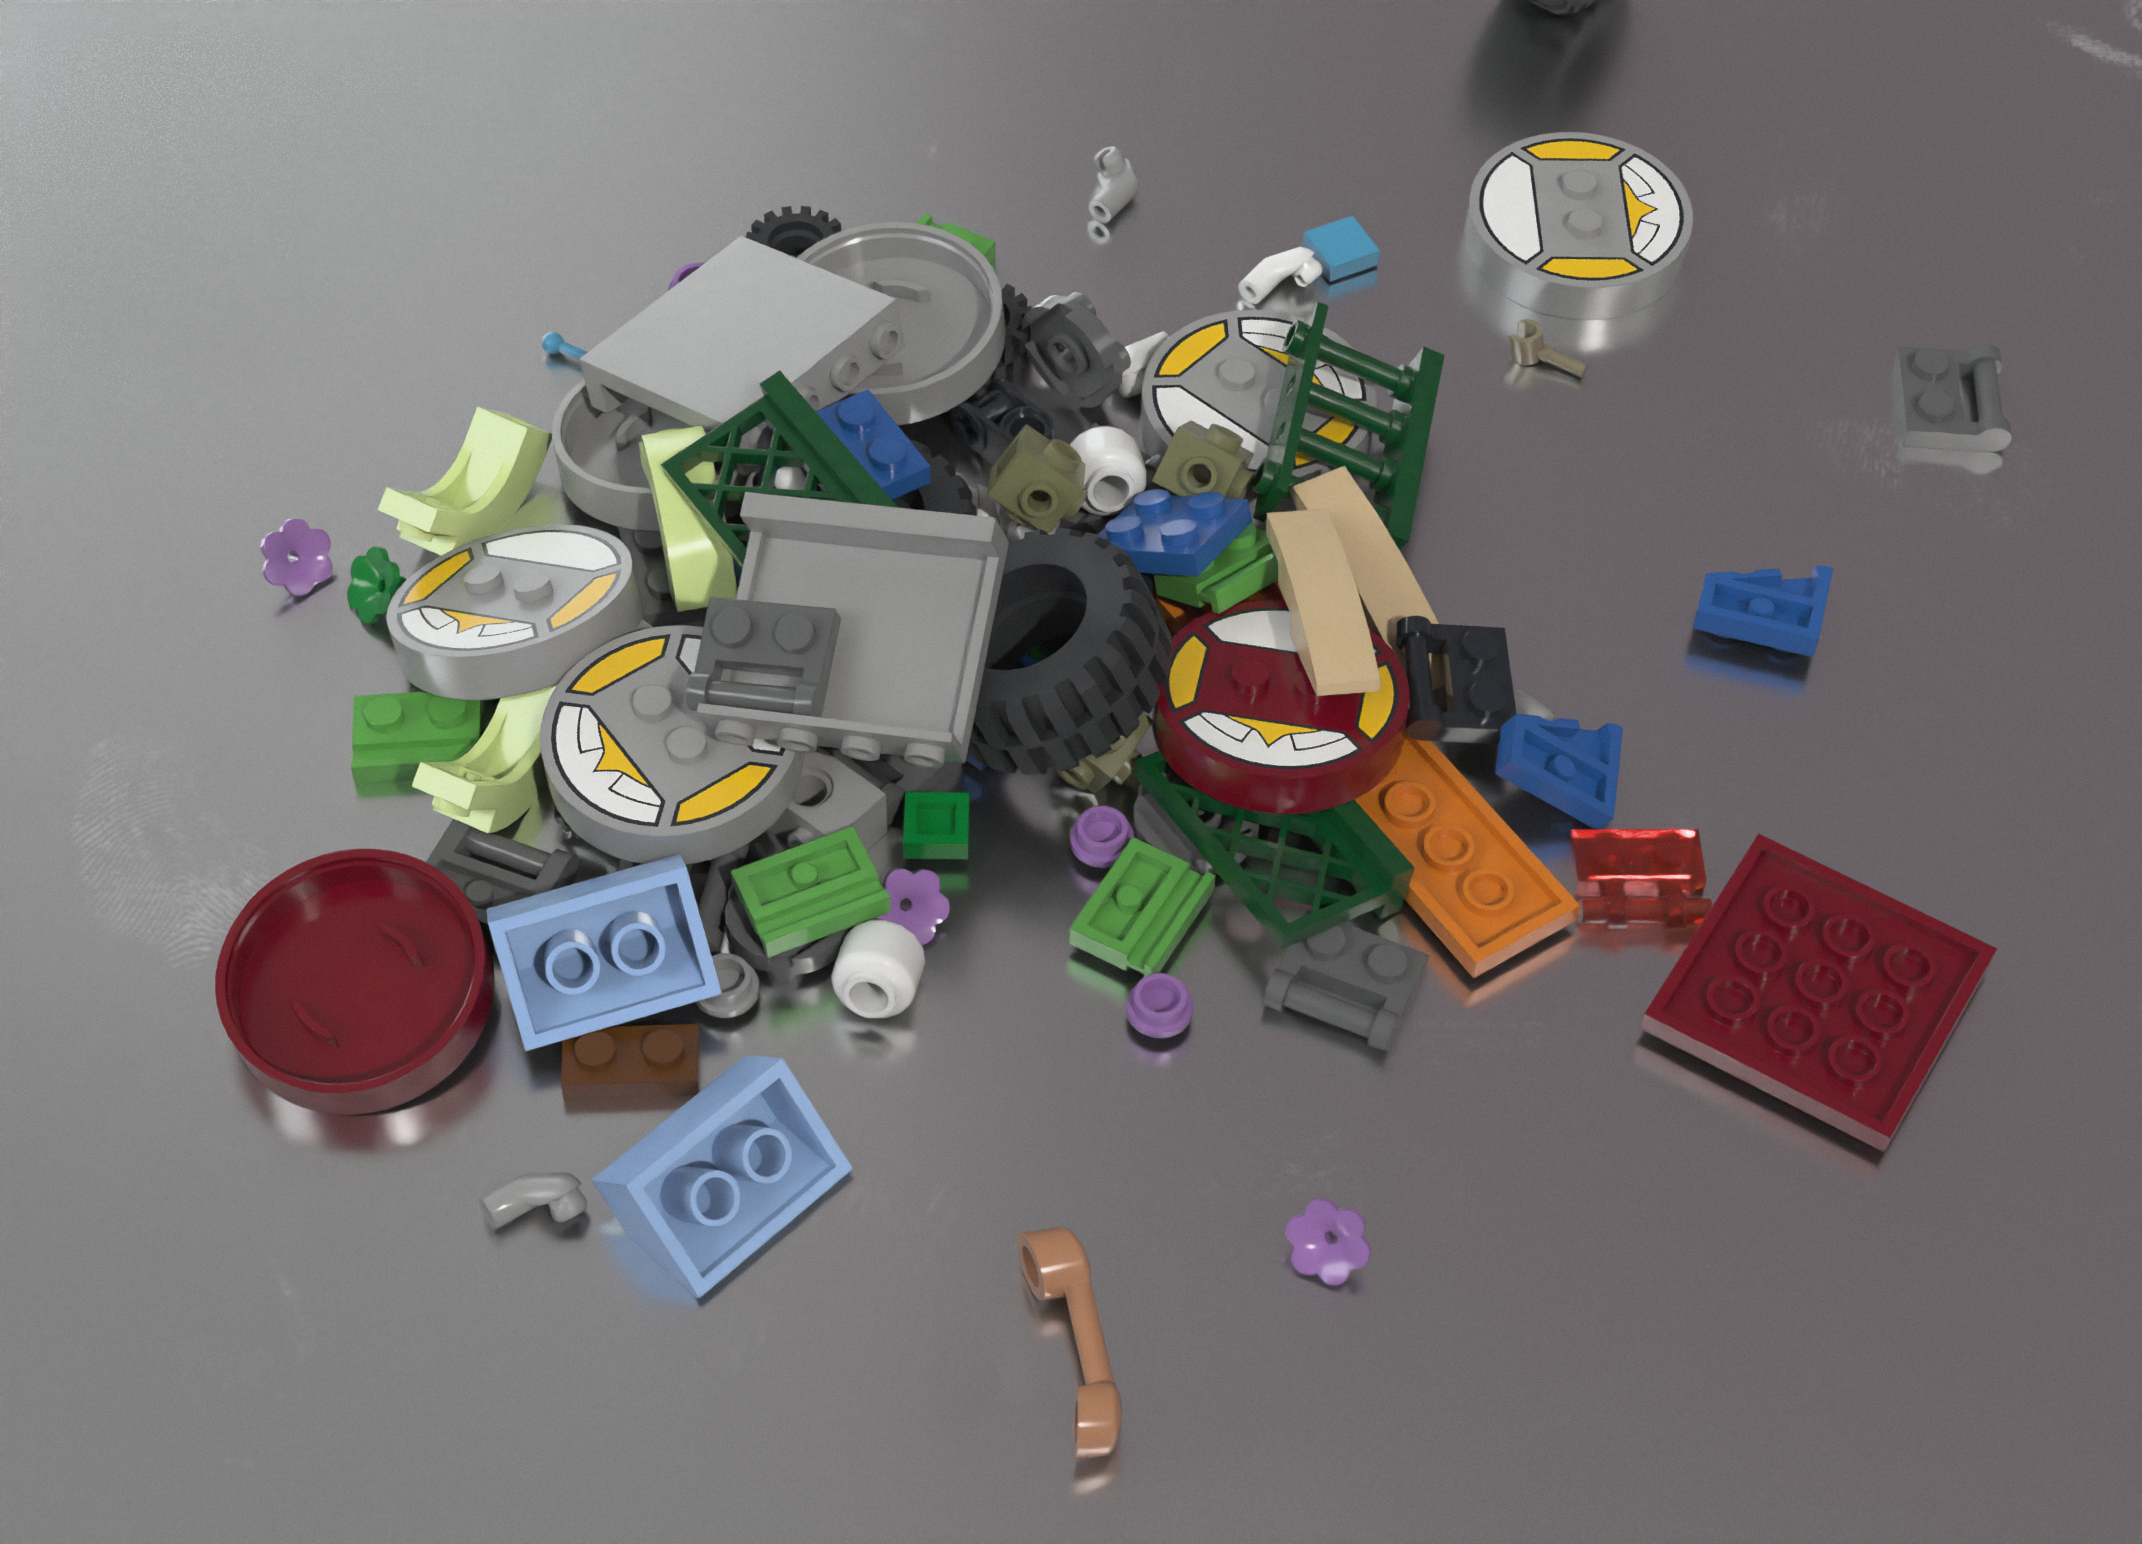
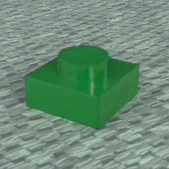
M905 792L903 858L968 860L969 793Z

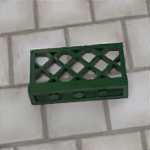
M780 370L760 383L763 397L661 464L668 479L742 569L747 547L740 540L749 542L751 531L747 525L726 524L722 518L726 502H743L745 492L898 508ZM763 421L773 431L769 450L739 448L742 435ZM783 444L789 451H782ZM703 461L723 462L718 484L692 483L685 473ZM735 464L766 465L761 487L731 485ZM778 466L804 468L808 472L804 490L773 488ZM817 485H819L824 492L816 491ZM706 499L714 500L713 506H711Z
M1160 751L1136 760L1133 771L1134 775L1281 949L1371 910L1380 919L1401 910L1415 867L1355 800L1337 807L1310 813L1274 814L1257 812L1226 804L1197 789L1170 783L1163 776L1162 772L1172 768L1165 761ZM1198 809L1234 817L1233 831L1229 832L1206 826L1197 816ZM1246 820L1280 829L1277 843L1241 835L1242 821ZM1287 831L1309 836L1322 851L1321 854L1285 846ZM1235 853L1273 861L1270 876L1243 870L1234 859ZM1280 864L1317 872L1315 888L1278 879ZM1325 875L1347 880L1356 890L1357 894L1346 896L1323 890ZM1277 897L1311 906L1310 913L1288 923L1272 904L1273 898Z

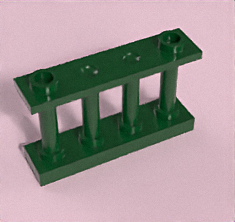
M1317 302L1304 321L1296 319L1292 323L1283 343L1282 351L1289 354L1267 456L1261 461L1252 481L1251 490L1258 494L1253 518L1264 522L1267 519V513H1272L1283 498L1293 501L1289 488L1306 481L1292 475L1296 453L1299 452L1335 468L1345 466L1350 474L1369 481V487L1375 490L1374 501L1371 505L1401 551L1409 542L1445 355L1423 346L1408 366L1401 364L1398 368L1323 337L1328 306ZM1319 360L1388 389V396L1394 398L1392 410L1389 413L1312 382L1316 361ZM1310 406L1379 435V442L1385 444L1383 456L1380 459L1374 458L1302 428L1306 407Z

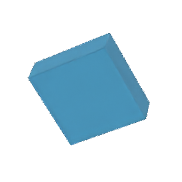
M1353 215L1304 232L1303 247L1315 252L1313 258L1322 265V272L1329 282L1379 265V248Z

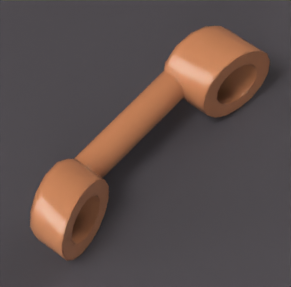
M1064 1227L1019 1232L1017 1236L1019 1259L1033 1294L1041 1301L1066 1298L1085 1379V1385H1078L1075 1393L1073 1424L1074 1459L1082 1460L1107 1456L1114 1450L1119 1440L1122 1425V1404L1120 1393L1112 1375L1091 1284L1090 1263L1085 1249L1076 1235Z

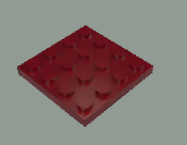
M1758 833L1645 1011L1640 1029L1885 1152L1991 965L1997 948Z

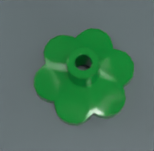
M372 546L367 551L366 556L360 555L353 560L350 569L352 582L347 591V600L350 607L358 609L359 619L365 624H375L382 615H387L391 599L406 581L405 577L400 576L398 565L390 561L387 550L383 547Z

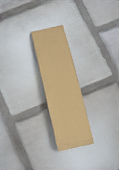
M1345 466L1289 488V492L1297 511L1328 509L1353 573L1368 628L1383 639L1393 650L1405 670L1403 650L1397 647L1394 627L1397 621L1404 617L1418 615L1429 619L1431 624H1439L1410 567L1377 512ZM1429 653L1433 691L1444 687L1441 654Z
M1328 509L1267 513L1266 536L1279 563L1278 586L1291 613L1290 637L1316 696L1380 691L1381 679L1369 628L1353 573Z

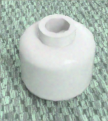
M1110 426L1094 427L1079 434L1070 444L1078 452L1082 462L1086 464L1084 489L1087 490V496L1081 507L1089 513L1101 516L1120 514L1133 502L1135 496L1144 492L1147 480L1141 451L1135 440L1122 429Z
M869 920L856 925L844 937L831 975L835 994L842 1004L857 1015L866 1018H889L901 1014L913 1002L925 965L923 946L909 930L902 925L887 920Z

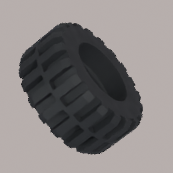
M1057 528L1055 534L1048 535L1046 531L1040 529L1025 532L1024 539L1015 542L1008 539L1009 545L967 752L974 760L989 764L992 769L1015 773L1019 767L1022 774L1043 775L1046 774L1047 768L1055 766L1060 771L1079 767L1080 759L1092 754L1097 759L1112 750L1110 743L1121 735L1127 739L1139 727V716L1143 712L1150 713L1161 694L1157 685L1165 686L1171 666L1169 657L1172 651L1171 633L1166 626V620L1138 568H1136L1131 557L1121 547L1114 546L1108 539L1088 532L1083 536L1078 530ZM1075 633L1061 649L1048 658L1031 666L1012 670L1025 654L1039 644L1063 634Z

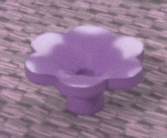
M291 518L283 522L279 532H270L262 539L261 552L266 558L263 565V575L269 584L283 585L290 594L303 596L312 590L314 582H323L332 574L333 564L327 555L331 547V540L324 530L310 529L304 520Z
M900 867L891 869L886 873L883 880V889H886L890 896L891 912L878 916L876 919L902 925L916 936L921 945H925L935 936L936 924L944 921L950 911L949 900L939 893V877L927 869H919L913 873ZM904 899V903L900 907V902Z
M1317 1198L1307 1206L1305 1213L1292 1217L1286 1225L1285 1235L1289 1243L1294 1246L1291 1261L1295 1269L1304 1275L1318 1274L1329 1285H1339L1348 1279L1352 1269H1359L1365 1266L1371 1257L1372 1249L1370 1243L1363 1236L1366 1223L1362 1214L1354 1208L1339 1209L1328 1198Z

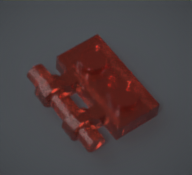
M1571 829L1568 851L1574 896H1600V899L1579 900L1580 909L1578 915L1580 924H1604L1606 931H1627L1629 924H1662L1664 931L1686 930L1687 924H1701L1711 909L1712 901L1710 898L1686 897L1703 896L1707 882L1699 829ZM1628 896H1658V899H1628Z

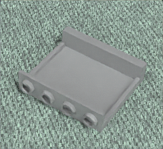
M740 236L590 350L579 361L592 407L609 414L628 398H632L691 426H702L704 431L709 433L763 397L760 383L779 370L815 411H819L837 403L901 351L905 347L896 298ZM763 421L742 435L739 448L769 450L773 431ZM737 463L739 474L745 477L760 466Z
M745 492L740 517L751 533L736 599L834 608L841 617L821 717L698 703L697 714L715 733V737L723 742L741 746L753 745L755 738L777 741V744L782 748L799 753H814L817 746L840 748L841 753L865 761L878 760L880 753L904 756V760L908 763L925 768H941L944 761L965 763L1009 541L997 519L994 517ZM723 669L721 676L722 681L796 688L802 679L801 676Z

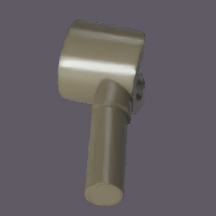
M1523 319L1518 322V336L1509 335L1510 354L1514 362L1527 366L1543 361L1580 378L1583 377L1588 365L1555 350L1554 347L1544 344L1543 328L1539 322L1531 319Z

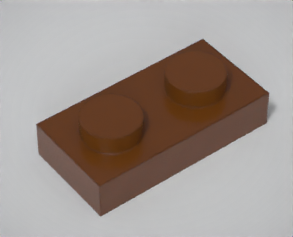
M698 1024L615 1026L563 1040L561 1069L563 1100L686 1096L699 1093L700 1035Z

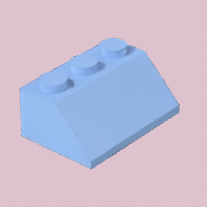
M681 854L487 909L489 929L525 1051L722 994L688 871Z
M745 1055L591 1181L626 1234L692 1296L701 1298L853 1168L783 1058Z

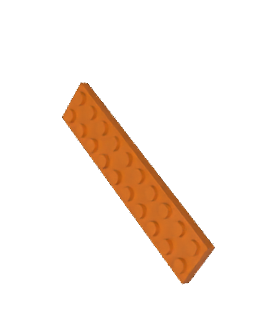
M1150 573L1154 583L1152 596L1166 620V626L1174 635L1193 620L1212 612L1211 603L1198 608L1157 595L1154 575ZM1278 580L1239 603L1285 600L1278 586ZM1405 730L1402 751L1393 769L1377 786L1355 799V801L1415 867L1405 900L1469 974L1475 978L1575 922L1578 918L1580 904L1432 741L1413 739L1407 735Z

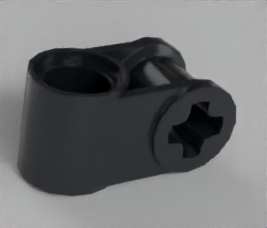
M998 378L988 386V392L971 403L962 402L950 410L951 424L961 442L970 450L979 453L993 466L1026 424L1052 441L1054 439L1052 417L1023 396L1011 382L1003 378Z

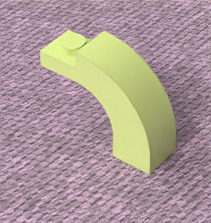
M477 407L463 446L444 477L433 487L421 492L386 487L378 510L399 519L396 527L400 531L399 538L440 556L469 542L497 534L518 511L533 486L552 441V434L547 430L507 413Z
M702 426L666 429L653 434L641 435L642 442H638L642 467L651 488L657 513L670 594L677 612L708 607L710 597L736 599L738 592L732 555L668 479L661 466L663 462L703 437L705 432ZM703 461L685 473L692 483L718 484L713 462ZM706 499L707 502H708L711 506H713V501H714V500ZM723 514L722 520L726 523L725 514Z
M558 684L526 694L500 698L488 727L474 747L463 757L455 761L420 762L412 787L434 796L431 803L434 806V811L483 832H497L515 822L532 806L548 784L541 755L540 731L545 708Z

